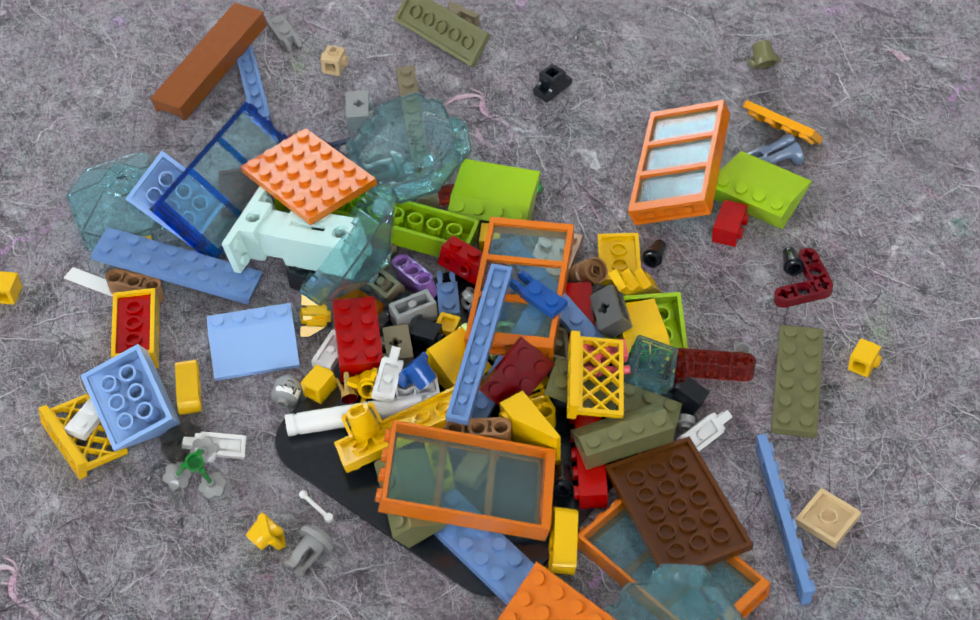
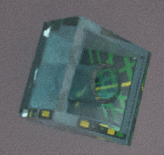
M638 335L630 350L628 360L624 364L630 366V374H624V382L663 396L674 386L678 348Z

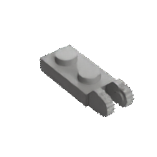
M283 14L266 20L268 28L280 45H283L287 51L291 50L290 42H294L296 47L301 46L300 38Z

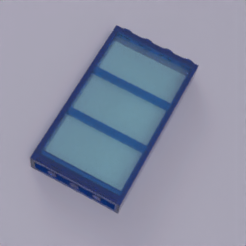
M244 102L149 210L198 253L218 258L224 251L222 242L260 187L242 173L240 166L286 140V134L272 126L273 123L268 118L260 115L258 109L253 104Z

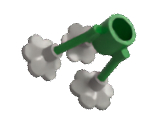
M210 437L194 440L193 448L190 450V454L186 457L184 463L179 462L175 465L169 464L166 466V473L162 476L163 482L167 483L171 490L184 489L188 485L191 472H200L202 483L199 484L198 489L201 493H204L205 498L212 499L215 496H222L224 494L223 488L227 485L226 479L221 477L219 472L207 474L204 469L206 462L212 463L216 460V453L219 450L218 445L213 443Z

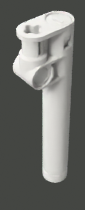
M436 377L422 390H419L413 383L406 389L398 385L393 403L380 400L361 403H374L383 420L439 394L438 379ZM355 404L299 412L297 414H286L285 422L288 437L297 434L345 428L341 418Z

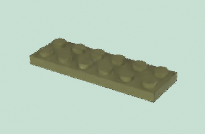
M403 0L393 19L471 67H475L491 37V34L433 0Z
M780 325L771 433L809 438L817 437L824 329Z
M556 357L544 395L567 403L568 361ZM602 375V377H595L600 382H603L605 379H607L605 375ZM589 379L583 383V386L589 391L596 387ZM612 381L605 385L612 393L618 389ZM624 382V413L657 403L666 410L673 424L675 435L682 403ZM601 390L593 394L600 401L608 397ZM589 398L583 402L584 408L596 406ZM612 400L605 404L609 410H618V406Z

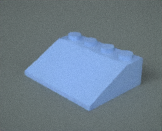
M161 151L125 200L186 244L193 247L226 204L228 198Z
M291 303L207 316L215 381L300 367Z
M137 344L81 375L115 452L161 436L181 425L148 351L141 345Z

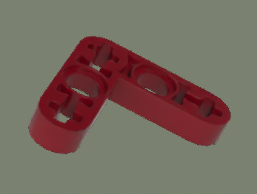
M803 248L799 252V257L804 262L803 273L807 281L782 286L775 290L774 303L778 307L786 308L825 299L832 295L833 282L814 249ZM816 270L819 271L821 274L813 275L810 273V271ZM806 290L809 294L801 295L798 291Z

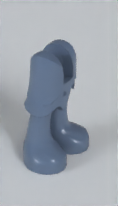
M791 133L784 135L781 139L768 146L765 143L763 146L748 152V154L773 165L785 159H791L795 165L804 163L802 149L799 143L795 142V137Z

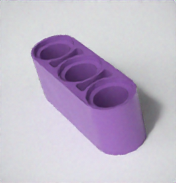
M406 254L393 258L392 266L398 281L413 293L428 289L433 298L437 295V288L429 271Z

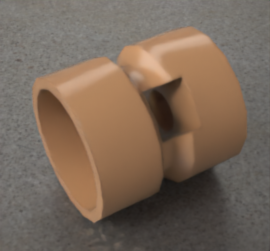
M592 257L576 263L569 271L571 283L591 282V286L604 282L608 275L606 263L599 257Z

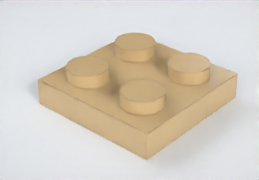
M821 488L795 520L799 527L831 547L836 548L859 520L862 512Z

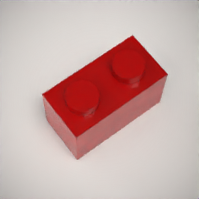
M729 200L723 201L713 226L712 242L736 247L738 239L742 240L745 230L743 226H747L749 222L748 205Z

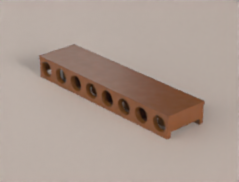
M234 2L151 96L150 100L155 110L158 112L160 110L180 116L183 121H186L235 64L237 59L241 57L265 29L267 23L264 11Z

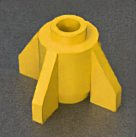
M301 294V305H306V307H301L299 311L300 324H305V326H300V337H309L325 328L327 322H331V310H327L325 304L310 294Z
M377 368L366 370L360 375L349 377L346 385L356 388L359 395L362 396L360 403L366 402V399L372 397V391L378 374Z

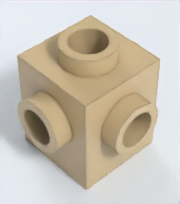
M328 45L325 52L321 54L320 60L323 74L340 76L344 67L348 65V56H346V51L343 47Z

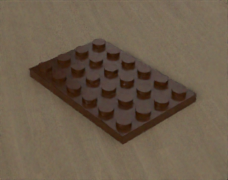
M690 436L605 466L606 474L665 582L753 550L754 544Z

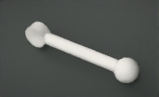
M302 490L299 492V497L308 501L324 516L326 523L333 521V515L326 513L308 496L307 491Z

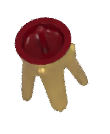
M344 372V385L340 383L338 378H335L341 391V401L345 404H352L357 402L359 397L356 388L346 385L349 373Z

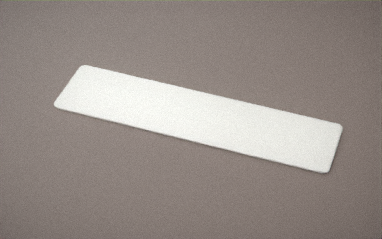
M74 267L64 277V279L113 296L106 279Z

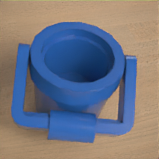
M422 352L400 371L398 385L406 389L413 383L419 390H422L437 377L428 363V355L425 352Z

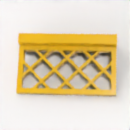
M571 331L568 342L567 418L576 419L577 415L623 419V340L580 336V331ZM583 344L593 345L596 350L589 353L583 348ZM608 346L618 347V352L612 356L605 348ZM599 353L607 358L602 364L594 358ZM588 361L596 366L591 372L583 367V364ZM610 363L618 368V371L614 374H611L605 368ZM599 371L607 377L603 382L594 377ZM588 379L596 385L591 391L583 386V383ZM611 381L618 387L613 393L605 387ZM601 390L608 397L600 401L593 394ZM589 398L596 406L584 408L583 402ZM612 400L618 406V410H609L605 404Z
M88 393L50 409L47 404L38 408L40 423L79 480L87 477V471L128 454L127 448L116 452L106 451L108 445H111L108 437L96 436L98 431L105 432L101 422L93 430L92 435H89L86 439L88 441L86 447L76 445L79 438L65 432V427L71 421L73 414H77L80 410L77 408V405L85 403L90 399ZM60 412L69 413L67 418L56 416ZM93 442L104 444L101 450L91 448ZM88 454L99 455L97 459L90 462L86 459Z

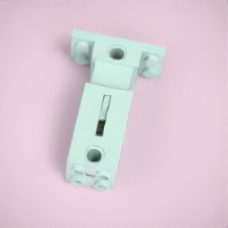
M262 187L258 188L222 242L232 269L236 273H242L250 259L265 261L268 256L283 258L287 266H296L298 268L351 277L359 267L360 261L369 248L358 218L329 214L310 226L292 211L290 213L276 211L270 194Z

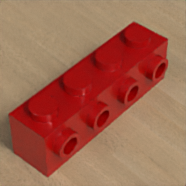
M452 236L441 246L438 264L476 286L483 252ZM495 262L487 263L482 290L484 289L491 263L506 266L505 264ZM513 269L511 279L513 278L521 282L517 277V272ZM509 286L507 294L515 295L516 292Z

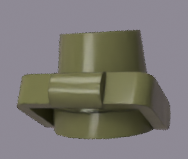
M769 40L754 43L752 45L753 57L746 59L747 66L755 67V69L768 68L781 62V57L775 54Z

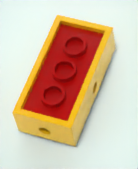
M155 288L113 293L111 358L139 344L148 351L155 368L158 369L160 303Z

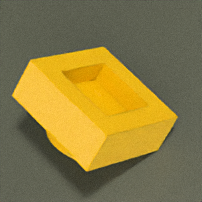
M441 312L436 323L442 324L443 334L448 336L460 327L462 321L459 316Z

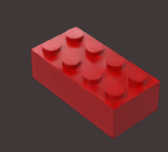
M375 296L332 300L340 382H344V372H348L349 377H353L356 374L360 375L362 372L372 370L373 368L379 370L383 352Z

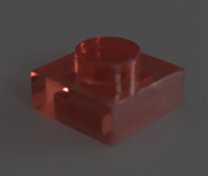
M454 184L443 185L442 187L437 186V189H439L437 190L439 206L450 203Z

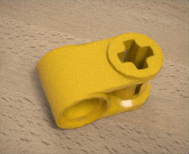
M542 388L540 392L532 394L528 398L551 426L555 428V406L551 402L550 397L544 395L545 388Z

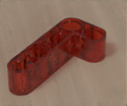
M676 348L673 349V354L669 361L668 383L674 389L679 381L683 383L688 376L690 378L750 381L755 375L756 358L752 354L744 352Z

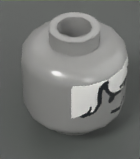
M284 375L276 379L271 392V398L278 407L286 409L298 403L302 392V386L298 378L292 375Z

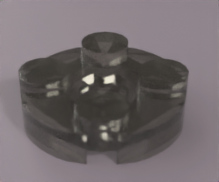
M183 421L179 425L170 428L160 438L165 458L171 463H184L186 457L190 454V449H182V445H178L182 442L183 437H195V433H201L203 430L193 425L190 421Z

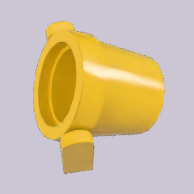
M372 402L367 404L358 403L351 406L341 418L350 439L355 438L360 441L375 436L380 430V425L383 424ZM348 420H349V423H350V426H351V430H350V428H349V426H348V424H347V422H346V421H348Z
M261 512L246 533V537L261 550L265 549L269 544L277 550L285 548L286 542L283 529L264 512Z

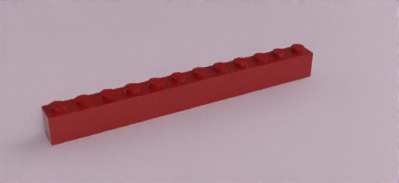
M591 282L567 283L565 293L594 325V314L590 308V305H592L590 295H592ZM567 331V334H568V342H569L570 333ZM585 363L583 364V367L593 365L592 363ZM577 415L576 419L569 418V423L574 424L575 429L600 421L602 417ZM570 432L571 443H575ZM575 444V448H571L572 461H576L577 465L573 467V480H578V486H574V500H579V509L607 508L608 491L605 464L586 470Z

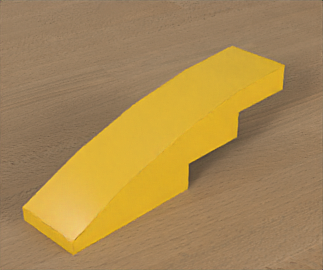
M629 268L623 272L615 269L608 273L618 291L626 295L661 293L652 276L642 268L634 272Z

